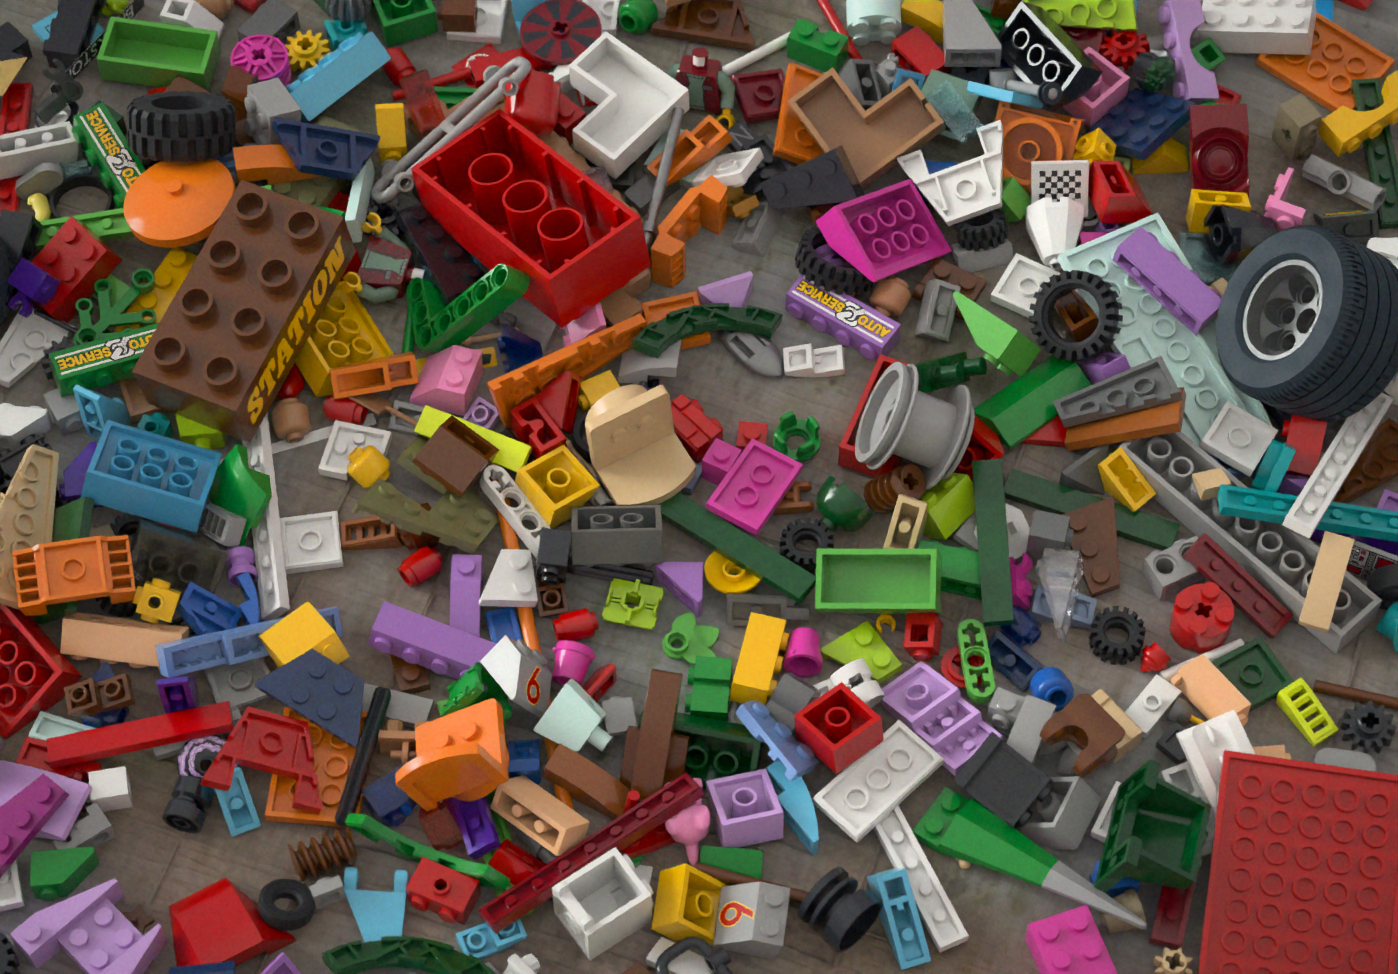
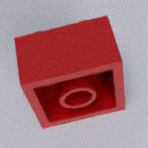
M842 682L794 715L797 739L807 745L835 774H838L884 741L882 718Z

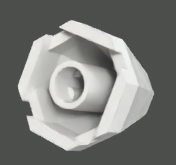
M1052 197L1042 198L1026 207V230L1042 263L1053 270H1062L1057 260L1058 256L1077 247L1079 234L1083 227V204L1069 197H1060V202H1052Z

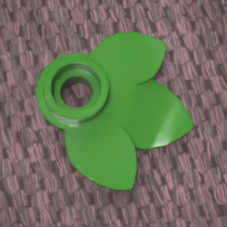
M692 612L682 614L673 621L672 631L663 638L662 650L671 659H684L689 664L695 665L696 656L716 657L710 648L718 639L719 629L712 626L696 625ZM674 644H680L682 645V648L676 649L672 646Z

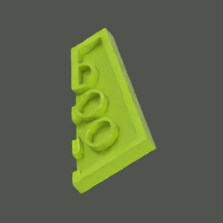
M1023 0L1024 2L1042 7L1060 27L1138 32L1134 0Z

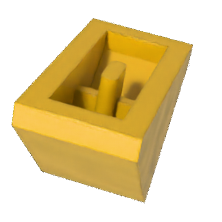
M1171 137L1145 160L1131 157L1133 175L1189 172L1186 146Z

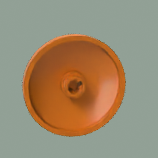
M215 159L188 162H164L163 160L144 171L130 186L124 200L125 219L133 234L149 245L164 248L190 245L211 234L235 192L236 186L229 170Z

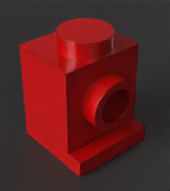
M907 613L904 649L917 661H929L931 656L939 655L941 629H943L944 624L936 613Z

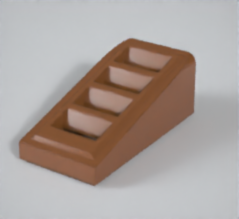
M375 515L340 522L342 550L404 547V543L399 537L401 534L395 525L381 523L379 516ZM377 528H380V535L377 536ZM353 529H356V539H355V540H352V530H353ZM364 529H368V537L364 538Z

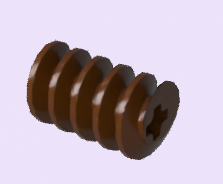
M909 463L905 466H898L894 470H890L888 473H884L866 483L864 487L865 501L876 513H890L895 509L899 494L915 499L920 498L924 494L926 489L925 476L913 464Z
M346 827L345 837H343L339 830H335L332 841L326 833L322 834L321 844L314 837H311L309 848L302 841H298L296 852L288 844L295 872L302 881H306L308 870H310L315 878L319 876V867H322L327 874L331 873V863H334L339 870H342L344 859L351 866H355V856H357L349 827Z

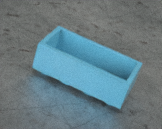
M372 31L365 35L359 32L355 36L347 38L338 45V49L329 52L319 59L317 65L308 68L298 75L296 81L285 85V88L301 108V122L307 123L391 59Z

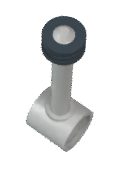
M1012 68L989 70V86L1038 96L1040 102L1049 105L1057 104L1062 97L1061 86L1055 82L1045 81L1041 85L1017 81V73Z

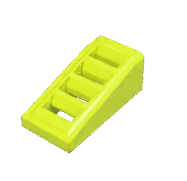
M1302 677L1278 692L1275 703L1313 747H1316L1338 732V727ZM1297 695L1299 696V698H1297L1296 700H1294V701L1291 700V699H1293L1294 697H1296ZM1306 704L1308 707L1300 712L1298 708ZM1314 714L1316 717L1307 723L1305 719ZM1321 723L1325 726L1316 733L1312 730Z

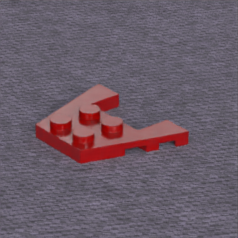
M248 706L213 763L204 774L201 785L228 792L231 787L235 764L295 779L296 786L291 808L319 815L322 810V800L319 799L317 790L319 783L313 767L312 760L314 755L308 722Z

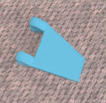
M345 868V894L364 942L378 941L384 936H403L407 898L406 887L409 883V876L406 870L395 871L394 892L357 890L359 884L357 868Z

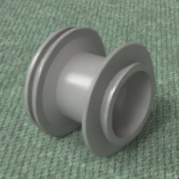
M894 362L881 375L867 401L856 435L855 456L859 462L866 463L867 467L871 470L881 467L892 454L914 462L924 474L926 480L925 490L933 488L940 480L948 478L954 472L967 449L975 419L974 408L971 406V394L966 385H958L953 388L943 400L918 390L919 373L917 367L914 364L905 365L901 362Z

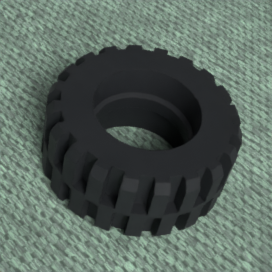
M191 91L158 92L152 95H143L141 98L137 97L127 107L128 146L135 155H139L142 158H150V160L156 161L164 160V162L216 159L218 156L223 157L227 155V153L232 152L236 145L235 106L225 96Z

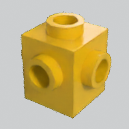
M1098 128L1078 138L1072 160H1088L1090 170L1092 161H1113L1117 145Z
M153 578L152 582L146 581L144 587H137L132 603L137 604L135 612L141 613L140 619L158 624L159 620L171 623L181 591L171 589V583L158 578ZM151 597H158L161 604L154 605L151 602Z

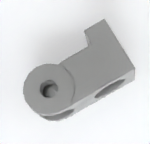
M97 802L85 808L88 816L73 824L65 841L53 840L56 849L94 846L96 849L116 837L112 825Z

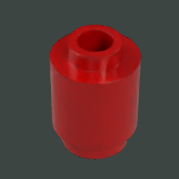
M401 48L387 49L386 51L391 59L381 66L392 83L399 88L412 85L417 79L416 68Z
M332 394L331 397L327 396L324 401L323 413H326L327 420L333 422L338 420L362 426L366 420L368 408L351 400L350 397L334 399Z
M424 545L401 562L402 565L397 570L409 587L419 586L442 570L441 562H443V557L435 547L429 548L427 545Z
M587 608L561 614L558 619L552 620L558 642L563 640L577 642L595 636L594 630L599 629L595 613H589Z

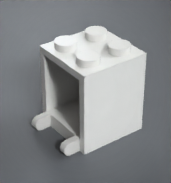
M616 847L552 887L554 913L589 961L653 920V890L645 878H638L634 872L635 866L629 856L626 854L622 856ZM620 888L630 900L629 903L622 907L612 895V893Z

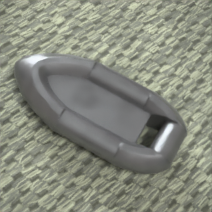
M719 330V339L724 347L746 369L764 377L777 378L782 375V357L777 346L770 338L743 331L732 333L734 330Z

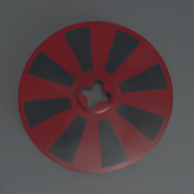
M549 0L543 2L527 13L520 26V39L524 50L535 60L549 65L571 64L602 35L601 21L597 13L589 5L578 0Z

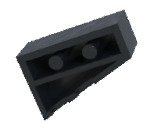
M842 145L760 183L771 209L841 203L865 195Z

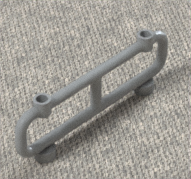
M516 57L502 68L496 65L487 67L483 73L485 83L399 162L395 159H388L382 163L380 167L382 177L372 187L371 197L377 203L383 204L393 199L401 191H410L414 186L411 168L470 129L505 96H514L518 92V84L531 70L530 61L524 57ZM511 82V89L505 91L506 84ZM408 178L407 184L400 186L401 180Z

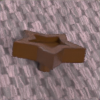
M141 904L132 912H121L142 935H144L145 928L155 922V919L144 915Z

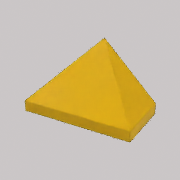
M1122 447L1117 448L1097 465L1105 492L1112 497L1114 496V499L1127 506L1132 512H1135L1157 494Z

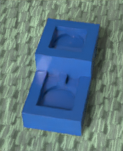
M247 571L237 576L240 590L246 599V602L239 604L245 624L251 625L262 622L256 589Z

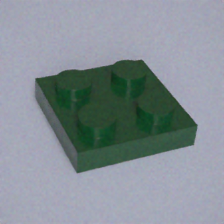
M1260 636L1211 662L1251 703L1249 712L1277 697L1280 690L1294 682Z

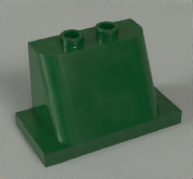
M1148 760L1118 786L1094 888L1104 893L1122 878L1185 890L1195 882L1197 871L1202 865L1203 858L1200 855L1202 846L1208 838L1206 828L1211 805L1158 778L1160 764L1152 760Z

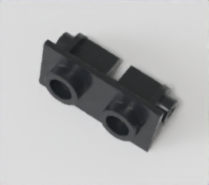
M35 433L20 441L21 446L11 451L7 448L0 452V465L4 471L5 479L8 481L13 479V474L16 473L27 448L32 444L53 450L48 443L42 444L45 439L44 433L36 436Z

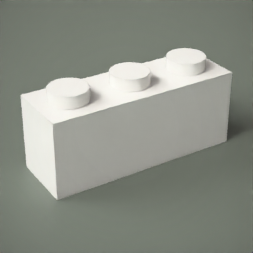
M70 121L0 135V180L25 175L36 166L46 162L55 163L60 167L77 164L79 143L72 134L71 128L73 127Z

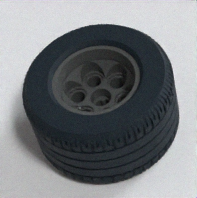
M1298 225L1284 229L1264 240L1238 266L1225 289L1220 303L1216 324L1217 350L1221 365L1228 379L1247 396L1290 415L1294 414L1317 421L1323 420L1328 423L1345 419L1362 410L1382 393L1398 371V268L1383 255L1322 226Z

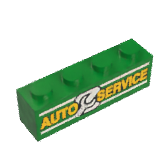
M104 102L73 116V128H71V131L76 141L84 144L87 149L85 153L92 166L97 165L101 172L99 176L103 185L106 188H111L115 194L113 196L114 202L118 209L124 207L125 196L130 186L146 170L137 155L129 148L127 139Z
M159 323L49 353L51 372L61 397L75 395L73 388L76 384L93 389L124 379L135 378L132 370Z

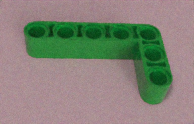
M499 264L448 305L443 303L441 299L442 293L438 287H434L432 282L415 277L407 287L406 297L417 347L435 354L453 345H461L527 291L529 286L528 274L511 266Z

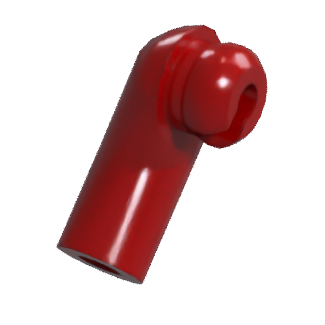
M296 363L292 366L287 380L283 383L277 394L280 400L296 398L304 389V381Z

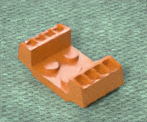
M710 175L698 187L690 188L658 226V236L650 248L652 252V282L669 288L675 287L686 276L685 243L688 239L695 237L701 226L717 235H720L724 229L728 213V188L713 175Z
M128 535L92 536L43 543L32 548L12 551L18 607L25 616L48 614L47 605L106 596H110L112 604L132 601L135 596L136 588Z

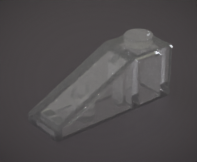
M1045 548L1042 559H1038L1036 564V576L1040 577L1061 644H1066L1085 567L1080 551Z

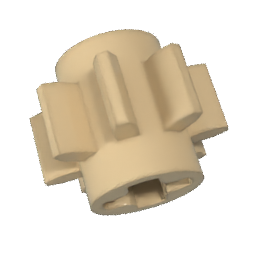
M1165 947L1163 958L1155 956L1153 964L1159 968L1155 970L1154 974H1192L1193 971L1188 968L1192 963V957L1186 958L1182 953V948H1179L1177 951H1170ZM1171 965L1176 966L1175 970L1170 969Z

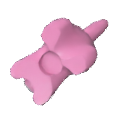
M694 778L693 780L703 788L702 780ZM702 797L664 822L670 836L676 842L685 845L688 862L694 868L696 862L700 860L699 841L706 837L710 825V812L706 805H702Z

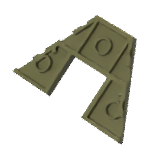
M418 435L402 452L396 463L443 494L432 509L427 511L416 500L408 498L396 490L392 484L379 478L356 502L351 512L357 514L359 510L371 513L379 516L381 523L395 525L402 530L419 536L422 532L440 537L438 542L449 546H456L463 551L473 554L492 532L499 520L471 487L459 497L455 493L446 490L444 485L433 477L424 474L418 466L412 463L429 440Z

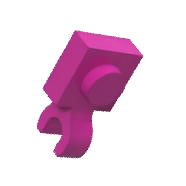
M1023 553V561L1020 565H1017V561L1012 556L1010 557L1013 605L1019 611L1030 608V596L1033 592L1031 582L1026 578L1027 573L1030 572L1033 566V561L1027 553Z

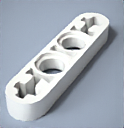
M498 465L488 466L480 478L482 490L537 559L541 528L551 529L504 468ZM507 497L513 498L518 502L519 506L515 508L510 507L505 503L504 499ZM522 520L532 521L536 529H526L522 524Z

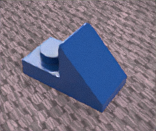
M539 739L508 741V772L510 778L524 775L534 783L539 784L541 782Z

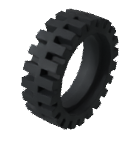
M814 226L810 230L805 231L797 249L795 265L796 268H799L798 272L801 275H805V279L808 282L814 280V286L818 288L821 285L825 286L824 290L828 292L834 289L835 294L840 295L843 291H845L846 295H853V292L858 295L862 294L863 291H869L870 287H873L874 283L856 268L834 265L824 260L815 252V249L828 244L819 228Z

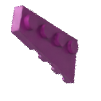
M44 773L0 807V878L69 796L65 790Z

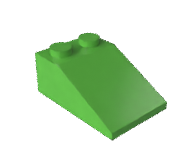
M955 290L953 297L976 345L986 352L983 357L1008 376L1012 372L1020 377L1023 376L1041 349L1017 329Z

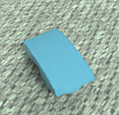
M520 918L497 934L486 923L456 933V940L461 952L467 956L473 955L479 960L493 956L527 938Z

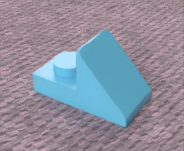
M240 767L235 768L229 791L215 789L217 800L231 837L261 826L242 769Z

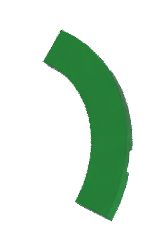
M349 813L344 822L348 827L375 843H378L379 839L387 842L396 848L395 853L407 859L420 863L422 857H425L479 880L481 886L503 890L507 888L511 880L490 865L460 859L427 847L397 833L366 814Z

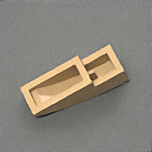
M1327 531L1324 532L1299 618V625L1328 633L1355 539Z

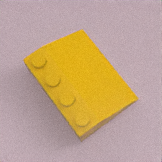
M339 281L295 361L316 397L333 394L330 369L394 355L355 291L349 294L343 292L342 286L346 282L349 283L348 281Z

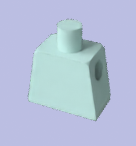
M570 679L564 685L533 729L536 733L558 744H562L577 753L585 746L587 741L602 752L612 739L610 734L599 727L606 716V712L573 679Z

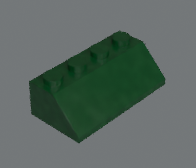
M643 711L639 717L638 727H641ZM677 712L674 733L690 736L684 773H687L692 779H701L702 789H707L706 781L759 769L764 742L755 739L744 724Z

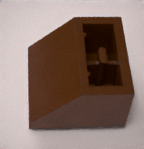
M452 415L439 426L412 463L418 466L424 474L433 477L444 485L446 490L461 497L481 478L485 468L490 466L499 449Z

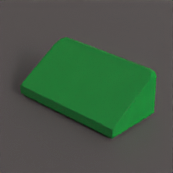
M703 845L700 851V863L762 879L764 852L762 850Z

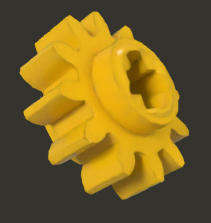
M309 29L306 35L296 31L297 38L287 37L288 45L286 44L285 47L289 56L291 72H295L300 68L302 73L308 68L314 67L318 64L319 59L330 52L329 40H323L321 32L312 36V31Z

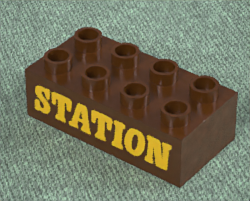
M241 180L132 370L148 404L251 443L356 252L344 217Z

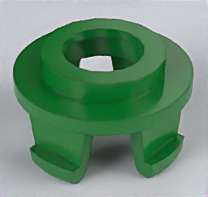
M793 411L782 415L779 418L780 424L773 434L774 450L797 462H804L814 457L821 444V437L818 431L820 426L813 416H810L807 421L796 419ZM792 436H801L807 442L800 445L797 451L789 449L786 445V441Z

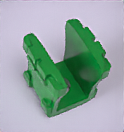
M476 662L458 681L455 680L447 687V692H449L447 706L440 713V717L464 709L469 705L472 706L494 698L502 705L503 722L505 725V720L507 721L512 715V707L508 703V695L483 664ZM483 683L486 684V686H487V689H486L485 691H483V689H484Z

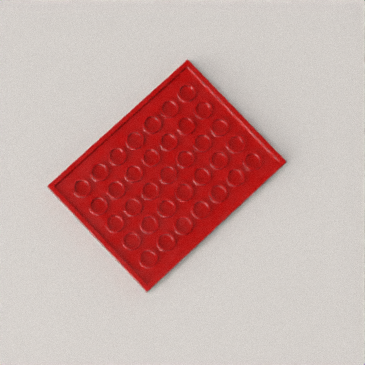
M1224 750L1197 974H1395L1398 944V775Z

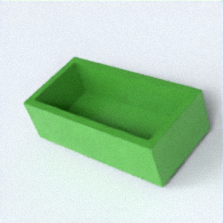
M111 16L97 56V63L102 80L165 87L169 86L180 75L209 92L221 54L217 31Z
M817 549L815 609L821 614H941L942 554L938 549Z

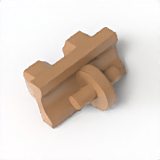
M388 719L384 730H379L380 755H390V759H401L402 766L416 758L415 730L419 725L430 721L415 722L414 731H403V722Z

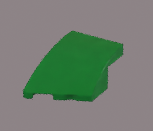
M236 444L218 466L209 497L211 503L247 519L239 546L248 547L246 545V537L251 528L258 527L262 514L272 497L270 476L250 469L247 447Z

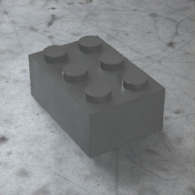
M661 505L572 507L573 565L593 567L596 564H610L611 566L619 567L630 563H639L644 566L663 563Z

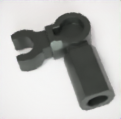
M58 59L53 60L57 66V71L54 74H51L46 68H43L42 72L45 77L55 81V86L59 92H53L33 110L44 124H47L66 108L68 101H77L83 95L82 85L75 81L69 73H65V66Z

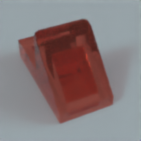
M421 70L399 80L407 100L403 105L421 133L438 126L445 120L427 70Z

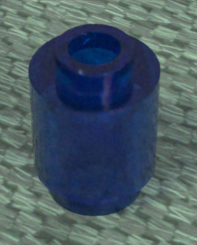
M1013 604L1014 624L1001 625L1000 629L1022 647L1027 644L1031 646L1040 638L1042 624L1020 605L1015 606Z

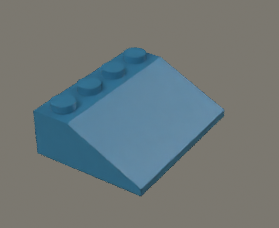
M107 420L87 469L80 498L86 496L94 499V504L102 505L123 513H130L154 522L164 523L197 533L222 453Z

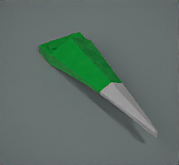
M946 786L912 831L917 841L937 853L1026 881L1088 905L1138 928L1146 929L1147 927L1146 922L1106 893L1094 888L1092 883L1019 831L1010 827L1005 821L974 799L968 800Z

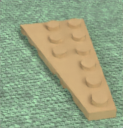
M35 444L27 448L0 504V604L19 609L12 551L52 542L59 453Z

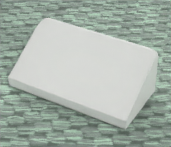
M661 937L646 958L647 965L656 969L655 964L658 957L664 950L675 943ZM690 950L675 958L668 965L670 974H714L707 966L704 957Z

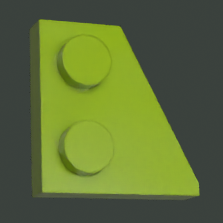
M868 621L821 648L823 659L828 660L830 658L844 666L854 660L863 658L872 672L870 679L876 680L878 684L902 671V663Z

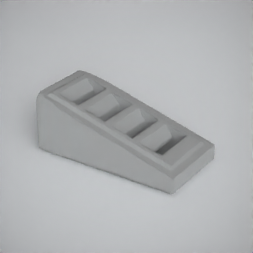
M207 501L198 531L224 546L238 547L247 519Z

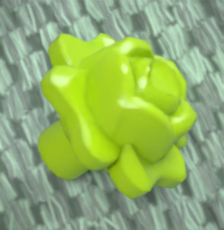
M106 0L102 13L107 17L113 13L120 15L128 7L129 0Z

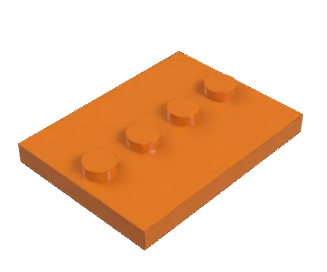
M1318 12L1310 55L1260 54L1256 60V65L1331 112H1334L1343 105L1356 110L1351 89L1352 80L1380 78L1381 81L1394 67L1395 63L1393 58Z
M284 706L283 716L308 722L314 755L312 761L314 772L318 778L319 785L317 790L319 799L322 800V810L317 815L291 808L296 780L272 774L265 810L266 821L346 828L336 824L335 816L356 749ZM361 711L359 739L368 712ZM366 780L355 814H361Z

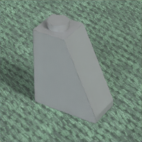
M943 0L942 26L945 67H1000L1001 44L973 0Z

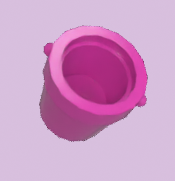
M797 628L790 633L787 651L784 654L783 667L785 671L804 678L819 674L823 666L819 634L810 628Z
M563 640L557 642L556 647H553L555 662L552 680L564 686L570 679H573L581 686L589 665L596 658L595 652L590 647L575 641Z

